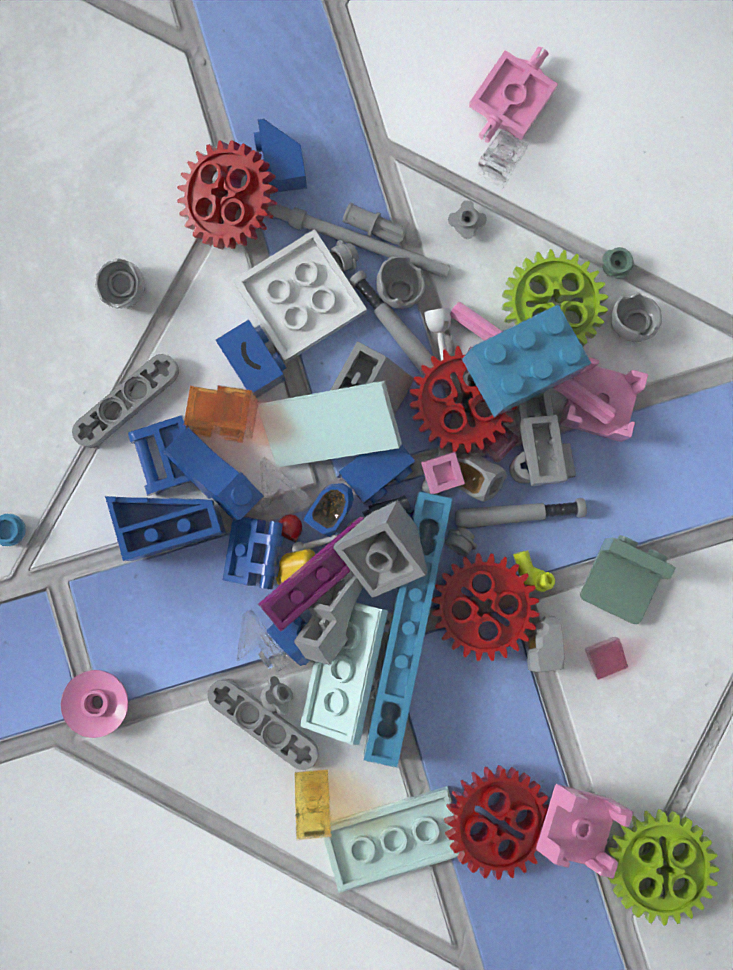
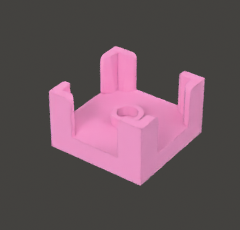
M588 357L591 364L580 374L573 377L572 380L616 409V415L610 423L604 424L566 398L559 425L623 442L632 436L635 422H630L636 396L644 390L648 374L636 370H631L627 374L598 367L599 360Z
M555 784L536 850L555 865L569 868V861L585 864L597 874L614 879L618 862L604 852L613 820L624 827H629L633 811L611 798Z

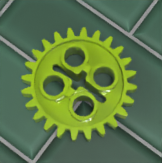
M550 249L546 259H544L540 252H536L534 263L526 257L522 263L524 269L516 266L512 272L516 278L509 277L506 285L511 289L504 290L502 297L510 301L503 303L501 309L511 311V313L505 318L504 322H514L517 325L531 318L533 314H540L555 306L552 302L548 303L550 298L554 297L556 303H561L560 308L564 315L566 311H573L578 315L579 323L569 322L582 347H584L588 343L586 336L593 339L597 334L594 327L600 328L604 324V321L598 316L605 315L608 308L600 304L609 297L606 294H599V291L606 284L605 282L595 283L594 279L599 274V271L591 273L587 271L590 261L579 265V254H575L571 260H568L566 250H563L559 258H555L553 250ZM562 280L572 281L576 286V291H567L562 285ZM532 282L540 283L544 288V293L536 294L532 292L529 284ZM575 298H581L583 300V303L571 300ZM530 302L539 305H536L534 307H528L526 303Z
M658 809L656 818L646 810L644 811V821L642 822L633 815L632 822L634 826L630 829L620 825L625 835L623 837L618 835L612 836L619 844L618 847L607 849L618 862L614 879L607 877L611 884L616 885L613 889L614 894L617 898L623 897L621 903L626 909L632 907V912L637 918L644 913L646 920L651 924L655 920L656 915L663 926L667 925L668 916H671L677 924H680V913L683 912L692 919L693 912L691 908L693 906L701 910L705 909L700 901L702 896L708 899L713 898L706 890L707 886L718 885L710 877L711 873L719 872V868L709 862L718 857L717 853L712 849H707L712 844V841L706 836L701 837L704 830L698 825L692 827L693 821L685 816L680 821V815L675 811H672L667 819L666 813L661 809ZM664 836L661 849V846L659 845V839L660 837ZM650 842L652 845L650 852L643 856L639 855L641 845ZM679 843H684L683 853L679 856H673L674 847ZM647 877L652 878L651 885L647 889H639L641 880ZM679 878H685L684 886L679 890H673L675 881ZM664 886L665 895L663 897H660Z

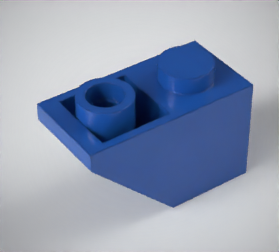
M258 119L259 132H254L256 151L263 152L264 161L270 164L266 172H270L276 177L269 185L278 188L277 192L307 188L301 145L267 120Z

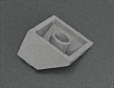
M398 500L370 513L336 542L333 547L372 598L425 576L427 573L417 526Z

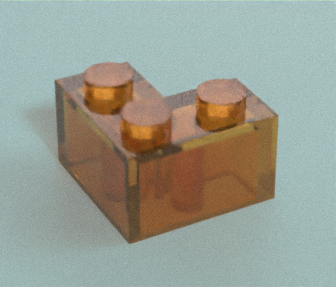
M218 385L217 390L190 386L183 425L192 429L199 437L211 438L212 433H217L219 436L224 437V440L243 443L244 438L253 439L259 401L252 390Z

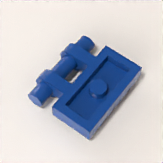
M247 517L237 521L232 519L222 580L256 586L257 574H261L259 588L272 590L274 577H278L279 566L276 565L279 547H283L284 537L281 536L283 523L270 521L268 534H264L266 520ZM262 544H266L264 562L262 564L259 563Z

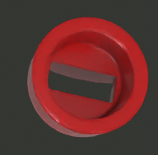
M285 515L278 521L283 523L282 536L290 541L297 542L303 531L302 522L296 515Z

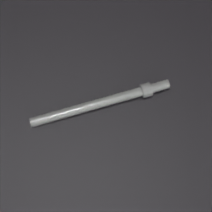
M278 204L276 206H268L267 211L274 217L289 222L291 227L300 230L303 227L310 230L315 229L318 233L351 243L354 246L388 258L392 256H407L415 267L444 278L447 277L450 268L447 264L309 216L307 211L296 207L292 210Z

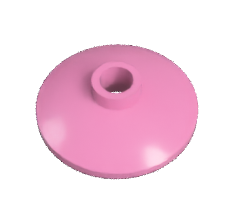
M90 670L75 676L65 687L61 698V712L66 724L75 733L88 738L103 737L115 731L124 721L128 711V695L124 685L116 676L102 670ZM95 696L102 698L103 706L101 708L94 706L93 699Z

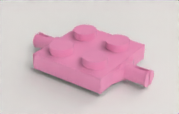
M538 46L529 61L519 59L504 50L470 100L469 107L483 115L488 121L478 134L481 140L485 137L484 142L489 143L498 128L506 130L522 140L555 92L558 83L545 76L539 68L549 55L546 49L542 52L543 47Z

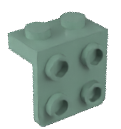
M619 535L617 539L606 538L581 589L580 597L582 600L631 624H639L645 615L660 580L671 579L676 567L666 563L668 560L667 556L650 549L648 553L636 548L638 544L636 541Z

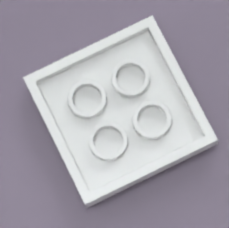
M315 229L233 280L285 363L367 312L365 305Z

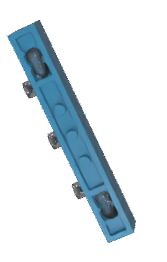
M424 492L417 494L412 521L417 526L427 573L425 576L399 586L393 613H387L383 632L389 634L379 679L373 678L369 697L375 699L364 749V761L398 767L452 498Z

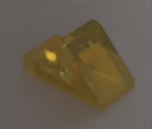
M328 769L294 772L296 839L331 837L332 814Z

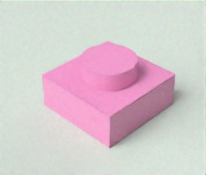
M455 452L421 462L431 494L465 484Z

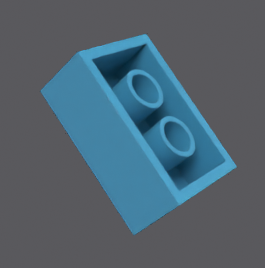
M559 305L472 346L462 359L494 417L577 376L591 364L590 359Z

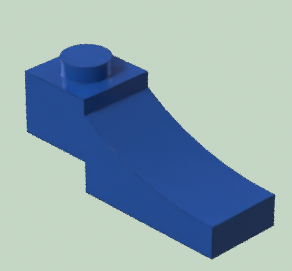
M189 427L163 450L164 454L208 499L212 498L234 521L242 519L264 497L242 472H238L226 463Z

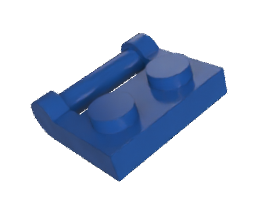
M183 415L128 433L130 443L135 444L147 485L144 487L147 496L192 482L163 452L167 446L188 428ZM155 437L167 478L159 480L147 439Z

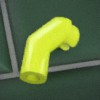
M529 550L513 554L515 564H519L518 575L529 574L524 585H535L536 589L534 590L539 592H545L554 587V575L534 567Z

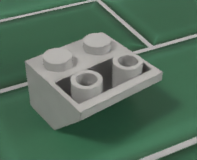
M357 341L331 390L385 381L395 416L414 378L386 356Z

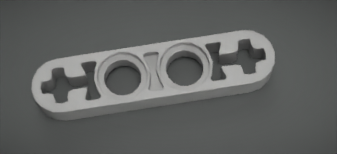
M158 354L152 357L76 421L72 429L74 440L88 448L97 447L178 378L179 367L177 363L165 354ZM162 363L166 366L170 363V366L167 368L170 372L168 376L165 377L160 374L153 379L158 384L154 388L144 375L148 373L149 376L154 377L159 372L158 364ZM136 382L145 383L147 387L146 395L141 399H133L130 395V389ZM111 403H118L122 407L121 416L112 421L107 419L105 415L107 406ZM97 415L102 422L108 425L106 429L101 425L96 427L92 432L95 436L92 440L86 437L82 438L85 434L83 430L85 426L93 428L99 423L94 419Z
M220 679L210 686L207 698L214 709L291 766L299 770H307L316 763L319 751L317 744L276 712H269L265 709L261 701L234 681ZM225 686L229 687L228 695L235 701L239 698V695L244 698L236 707L234 713L229 710L234 705L227 699L222 702L217 700L219 694L215 691L216 688L223 689ZM253 705L258 709L259 718L256 722L247 723L242 719L241 710L244 706ZM270 726H282L286 731V738L279 743L272 742L267 735ZM292 734L297 737L293 743L300 749H303L305 746L310 747L309 755L312 757L310 760L304 758L302 761H299L297 759L298 752L291 746L288 753L283 750L288 745Z

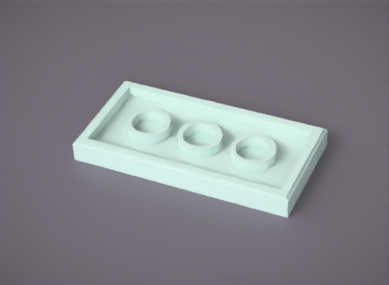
M385 381L261 403L257 407L277 468L397 449L402 444Z
M355 603L346 631L348 640L330 665L314 661L300 727L351 745L360 744L388 610Z
M442 787L320 824L338 892H344L456 858L459 853H454L450 848V844L454 840H449L445 835L446 831L453 828L444 821V818L453 816V813L446 807L447 804L452 803L448 787Z

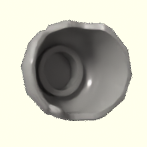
M392 256L383 262L376 279L379 296L385 303L395 309L413 307L421 300L426 287L422 269L415 267L407 256Z
M116 258L103 264L97 272L95 287L102 302L113 308L124 309L135 305L143 296L145 280L142 272L135 264Z
M639 292L627 297L621 295L611 313L613 329L619 337L630 342H641L650 339L657 334L662 323L660 307L653 299L643 296Z

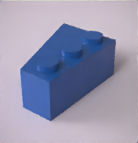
M105 496L123 561H135L226 533L219 506L212 499Z

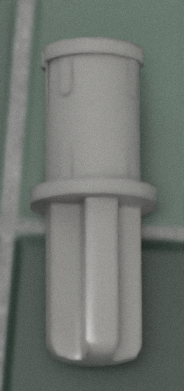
M349 203L343 216L344 223L368 232L369 237L375 235L393 244L400 245L406 236L407 229L382 218L379 212L374 214L353 203Z

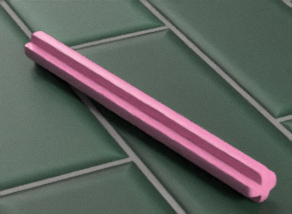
M458 302L450 312L453 319L483 340L503 332L461 302ZM572 379L553 387L604 424L610 423L616 415V409Z

